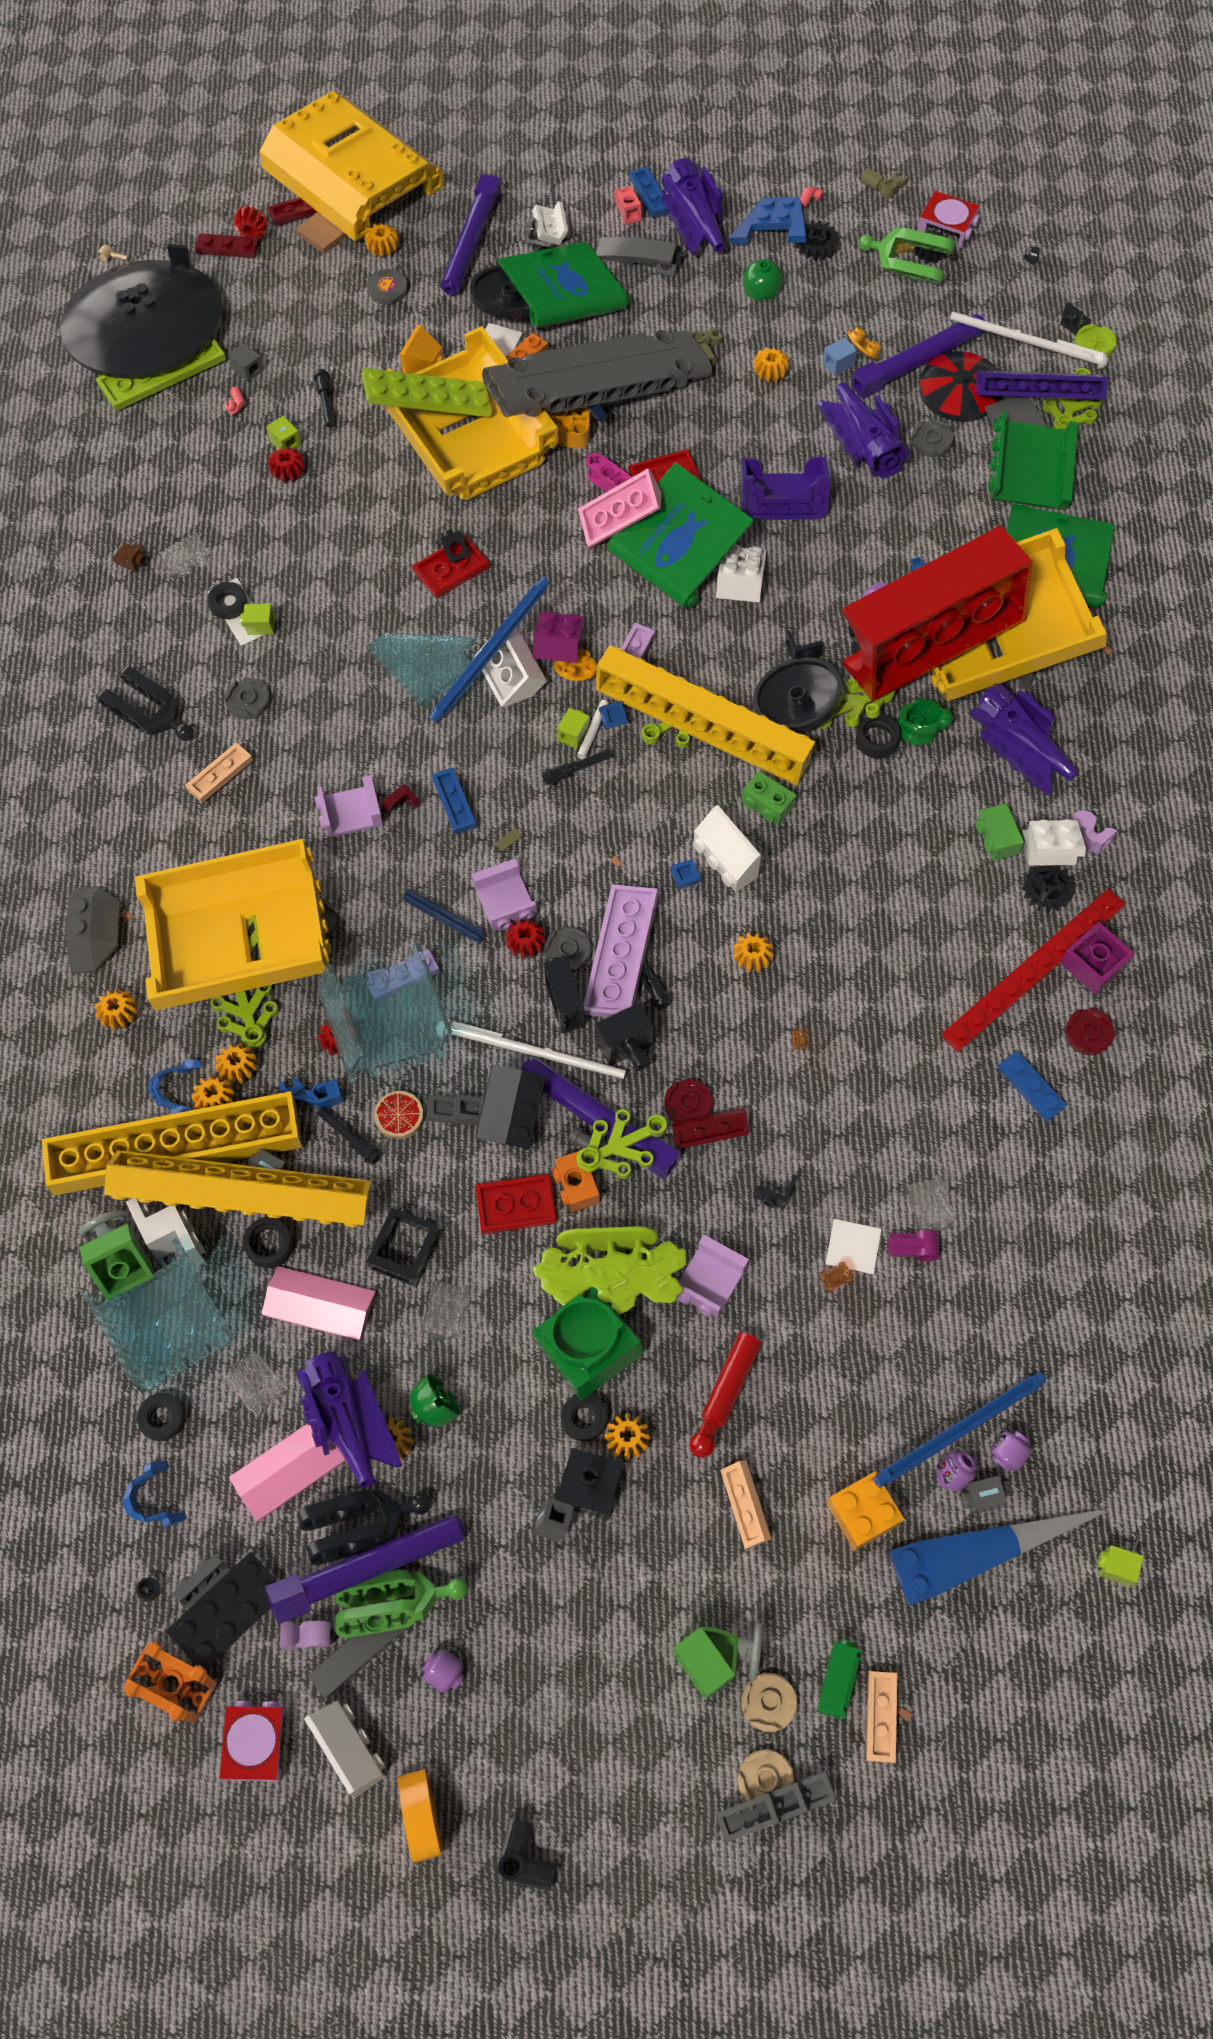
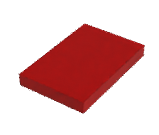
M688 449L628 465V472L631 477L649 469L656 483H658L676 462L702 481Z
M466 534L462 537L469 556L449 563L444 549L441 548L412 565V571L436 599L490 568L488 560ZM453 542L449 546L451 554L459 555L462 548L459 543Z
M550 1174L475 1185L482 1235L557 1224Z

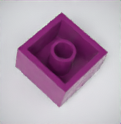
M551 611L540 612L533 634V658L577 663L583 643L584 617L577 616L576 614H556Z
M1098 922L1066 950L1060 964L1097 995L1129 966L1135 953Z

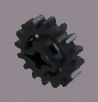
M813 220L810 222V225L804 223L807 242L796 243L795 247L799 248L800 254L805 252L806 258L810 255L813 260L816 259V256H819L820 259H823L824 255L830 257L831 252H836L839 242V233L835 231L834 226L829 228V223L821 224V220L816 224Z
M1037 865L1036 870L1031 867L1023 880L1022 890L1025 891L1023 897L1024 899H1031L1030 906L1037 904L1038 911L1045 907L1047 913H1050L1051 908L1054 907L1058 912L1061 905L1066 907L1074 895L1075 884H1071L1073 876L1067 877L1066 873L1068 870L1060 871L1059 865H1056L1054 868L1051 865H1046V867ZM1050 883L1051 886H1050L1049 890L1046 891V888L1048 887V884Z

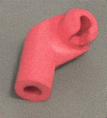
M816 186L807 187L800 197L802 209L807 207L810 200L816 199L820 201L824 194L823 190Z
M233 387L230 390L233 400H229L230 404H225V409L230 414H237L245 405V400L240 388Z

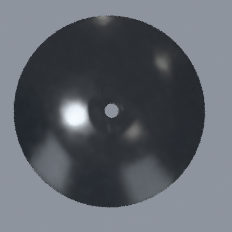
M168 260L136 261L114 267L95 276L72 296L62 314L60 323L61 338L69 355L79 365L89 371L114 378L149 377L177 368L203 351L215 337L220 327L223 306L217 287L204 273L194 267Z

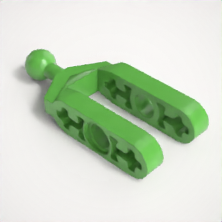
M897 227L881 242L874 241L870 235H863L860 238L859 248L861 250H879L881 266L884 270L934 284H941L945 273L934 267L893 258L898 243L901 242L946 254H952L955 246V241L943 236Z
M407 1570L387 1572L335 1594L336 1603L341 1607H354L405 1598L415 1594V1600L401 1599L341 1610L335 1616V1632L340 1637L351 1638L410 1627L415 1621L424 1620L437 1598L449 1596L453 1600L463 1599L467 1595L468 1585L465 1580L454 1578L447 1585L435 1587L421 1572L411 1573ZM373 1587L380 1588V1590L376 1592L369 1591V1589ZM371 1616H381L377 1620L370 1619Z

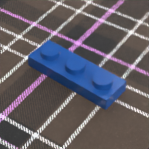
M648 166L630 171L629 178L651 217L655 218L668 214L666 207L662 206L661 189Z
M453 767L431 774L454 834L477 828Z
M1018 1051L998 1065L997 1069L1046 1122H1049L1067 1107V1104Z

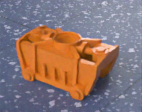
M154 1641V1643L146 1644L123 1685V1692L130 1698L138 1696L169 1713L170 1719L175 1722L183 1720L196 1723L217 1685L216 1681L207 1675V1671L202 1666H190L162 1651L163 1648ZM149 1655L160 1661L163 1671L160 1669L156 1671L151 1670L150 1665L145 1661L146 1656ZM148 1675L152 1677L151 1682L156 1685L146 1688L134 1682L133 1679L135 1676L145 1677ZM170 1676H175L179 1681L178 1688L174 1692L169 1693L164 1688L165 1680ZM197 1681L209 1687L207 1693H194L191 1691L192 1687L186 1683ZM179 1697L184 1700L187 1697L191 1698L193 1704L198 1708L196 1714L183 1708Z

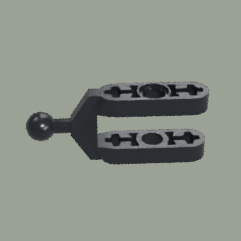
M125 665L118 672V675L128 686L161 707L151 719L105 687L95 695L97 701L103 707L147 735H152L169 728L176 732V736L181 741H189L194 735L193 728L189 724H180L176 721L179 707L177 699L129 665Z
M377 1489L373 1491L360 1490L303 1507L297 1512V1519L300 1528L304 1531H311L360 1517L377 1509L382 1519V1522L372 1523L313 1541L307 1547L311 1564L322 1565L353 1556L395 1539L401 1515L411 1512L418 1515L425 1514L431 1507V1500L428 1495L418 1493L412 1497L411 1501L398 1504L397 1501L382 1490Z

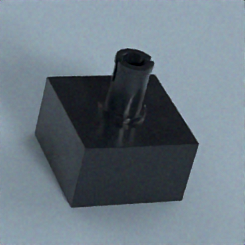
M640 1003L595 1023L596 1044L608 1065L612 1066L629 1058L637 1072L649 1066V1062L642 1051L653 1046V1025Z
M572 1447L556 1500L574 1506L573 1511L609 1521L624 1469L623 1462Z

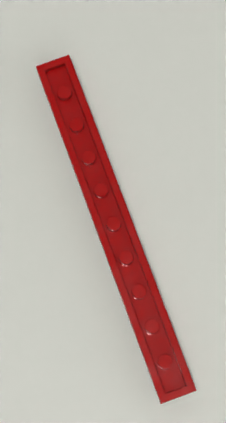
M1110 889L1104 891L948 1027L941 1037L958 1053L962 1051L1060 965L1069 947L1096 923L1100 922L1104 926L1126 904Z

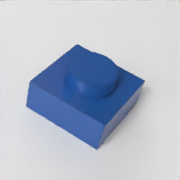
M622 701L598 708L605 730L628 723Z
M692 859L670 866V872L679 890L701 882V877Z

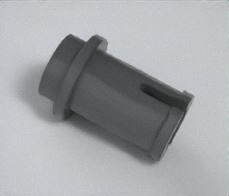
M575 1127L568 1140L571 1141V1145L574 1146L576 1144L583 1149L588 1147L591 1136L583 1132L584 1129L582 1127L580 1129Z

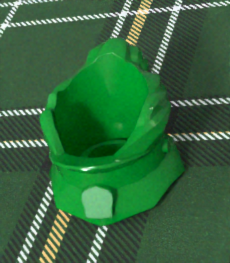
M918 698L913 703L905 704L901 707L899 711L900 716L896 718L900 728V738L914 746L930 744L938 734L939 729H946L953 721L952 713L949 709L942 708L941 704L931 699L923 700L922 698Z

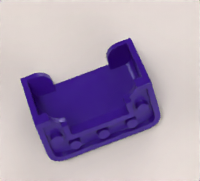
M826 457L808 459L804 466V473L762 474L761 463L756 458H741L742 512L753 520L820 519L827 514L830 475Z

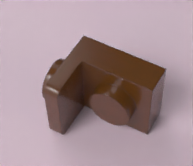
M124 542L112 558L114 563L136 573L146 563L148 556L143 544L138 543L134 547Z

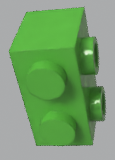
M758 771L742 790L741 802L748 809L760 813L765 820L774 822L779 826L795 807L797 795Z
M1007 803L980 810L978 819L975 822L976 829L979 834H982L985 850L991 854L993 861L1020 854L1024 841Z

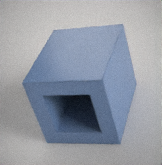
M844 337L824 348L823 364L836 376L855 365L857 350Z

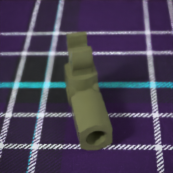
M867 168L863 171L860 181L876 191L880 190V195L883 198L891 199L899 187L905 186L908 176L898 178L899 171H895L892 177L884 179L882 175Z
M711 328L708 332H692V336L709 359L711 367L716 364V358L709 345L721 344L722 335L717 336V328Z

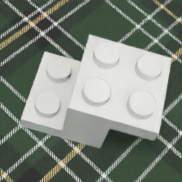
M1077 820L1030 821L1029 829L1022 830L1021 837L1024 841L1023 846L1029 866L1076 865L1077 857L1085 856L1086 847Z
M136 1198L126 1201L146 1245L157 1260L184 1248L196 1267L205 1263L201 1255L205 1253V1249L194 1232L195 1229L184 1210L178 1211L176 1206H169L152 1214L146 1204H140Z

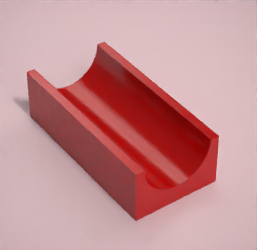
M1000 525L843 607L842 614L850 624L860 646V651L843 659V666L873 702L1026 620L1033 561Z

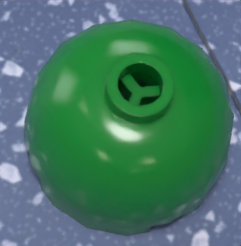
M759 259L752 262L746 268L743 275V287L745 294L751 299L763 301V298H769V300H772L779 296L782 291L783 275L775 262L768 259Z
M428 1373L413 1386L410 1394V1404L412 1407L410 1412L418 1423L423 1422L427 1426L438 1428L455 1420L461 1413V1410L453 1393L449 1391L447 1394L442 1388L445 1383L432 1373Z

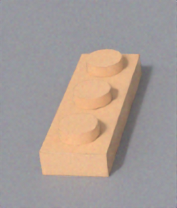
M236 742L185 785L186 789L203 803L253 761L252 756Z
M738 1461L722 1469L721 1474L745 1549L753 1548L771 1540L747 1461Z
M868 1671L866 1761L896 1763L897 1673Z

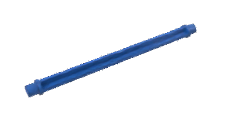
M542 577L538 583L531 587L434 707V711L429 718L435 723L449 712L546 592L545 589L550 582L545 577Z
M1039 1372L1034 1376L1027 1377L1023 1382L887 1468H883L878 1475L873 1477L874 1483L878 1488L893 1483L895 1479L1030 1393L1039 1390V1386L1046 1383L1044 1375Z

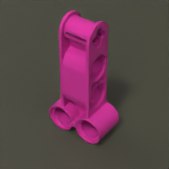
M591 453L585 459L589 469L587 473L588 479L605 493L632 478L600 453Z

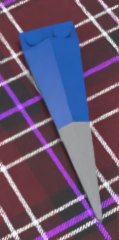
M1097 1510L922 1540L893 1549L888 1553L907 1605L910 1606L932 1599L1100 1516L1103 1511Z

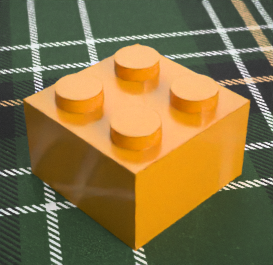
M876 1471L829 1497L826 1503L854 1552L900 1526L904 1521L902 1514L885 1486L878 1488L874 1483L873 1477L878 1475Z

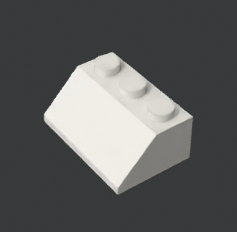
M518 630L512 632L482 669L501 707H507L534 696L547 682Z
M716 805L694 831L693 845L699 853L705 855L710 867L721 874L725 885L731 886L737 892L758 878L761 855L723 810Z
M335 1701L308 1715L304 1720L349 1795L358 1797L386 1777L382 1771L386 1766L377 1752L372 1755L367 1746L371 1741L363 1728L357 1730L352 1720L356 1717L347 1703L342 1705L339 1701Z

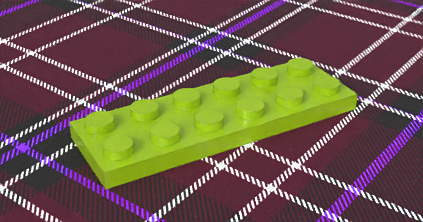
M213 338L208 346L197 356L170 371L142 378H114L102 375L96 378V382L114 410L118 411L225 361L226 357Z
M363 368L361 376L367 403L484 417L491 416L492 408L484 382L427 376L417 373L385 371L375 368Z

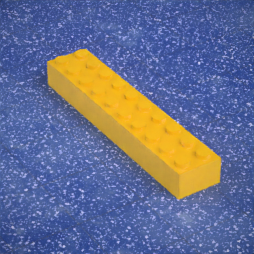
M609 645L597 664L595 690L617 701H622V703L688 733L798 786L809 766L815 741L806 735H800L791 731L785 725L774 723L763 715H757L744 706H738L723 696H717L707 691L704 687L687 682L683 677L672 675L661 667H655L647 663L642 658H636L621 648Z
M291 1091L42 1139L46 1187L54 1196L105 1186L106 1165L117 1150L226 1163L250 1158L253 1154H257L259 1149L272 1154L303 1148L296 1101Z
M117 1150L106 1165L104 1195H110L113 1199L117 1200L136 1198L142 1203L161 1201L168 1206L186 1204L194 1209L212 1207L219 1212L237 1210L245 1215L263 1213L271 1218L288 1216L296 1221L313 1219L318 1220L322 1224L339 1222L344 1223L347 1227H358L359 1225H364L371 1180Z

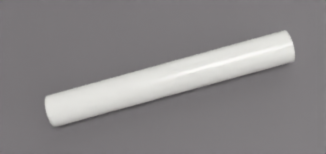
M601 700L598 708L608 705V701ZM598 708L577 754V757L580 759L586 758L602 719Z

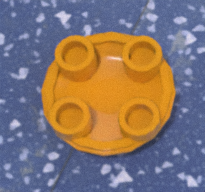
M858 326L854 330H848V336L858 351L874 359L880 358L879 351L882 349L881 346L874 340H868L865 337L866 333Z
M580 650L577 663L554 662L556 673L568 680L583 681L596 675L597 663L590 657V652L587 650Z

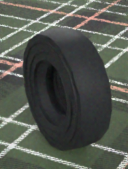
M234 582L217 584L210 590L207 598L211 612L220 619L229 620L237 618L244 612V604H248L245 590ZM226 595H232L236 598L234 604L230 606H223L219 602Z
M157 1393L149 1396L142 1402L137 1412V1423L140 1431L147 1438L153 1441H166L174 1438L181 1431L185 1423L186 1414L183 1405L176 1397L168 1393ZM161 1407L169 1409L171 1413L169 1423L162 1427L154 1426L151 1421L153 1412Z
M590 1394L582 1401L575 1395L569 1398L563 1405L561 1425L565 1433L572 1439L581 1442L592 1441L599 1437L606 1429L608 1422L607 1409L604 1403L595 1395ZM580 1408H589L595 1415L594 1422L588 1427H580L574 1421V1415Z

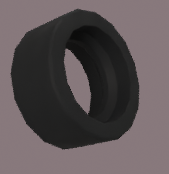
M880 714L876 718L866 716L858 724L855 740L857 748L869 758H886L893 754L898 746L900 728L897 722L886 714ZM870 728H882L888 731L891 735V740L886 744H873L865 738V731Z
M271 1217L260 1218L246 1229L243 1236V1248L248 1258L256 1266L265 1269L276 1268L284 1264L291 1256L293 1237L287 1225L281 1220ZM267 1229L277 1230L283 1237L282 1248L276 1254L267 1257L260 1256L255 1252V1237Z

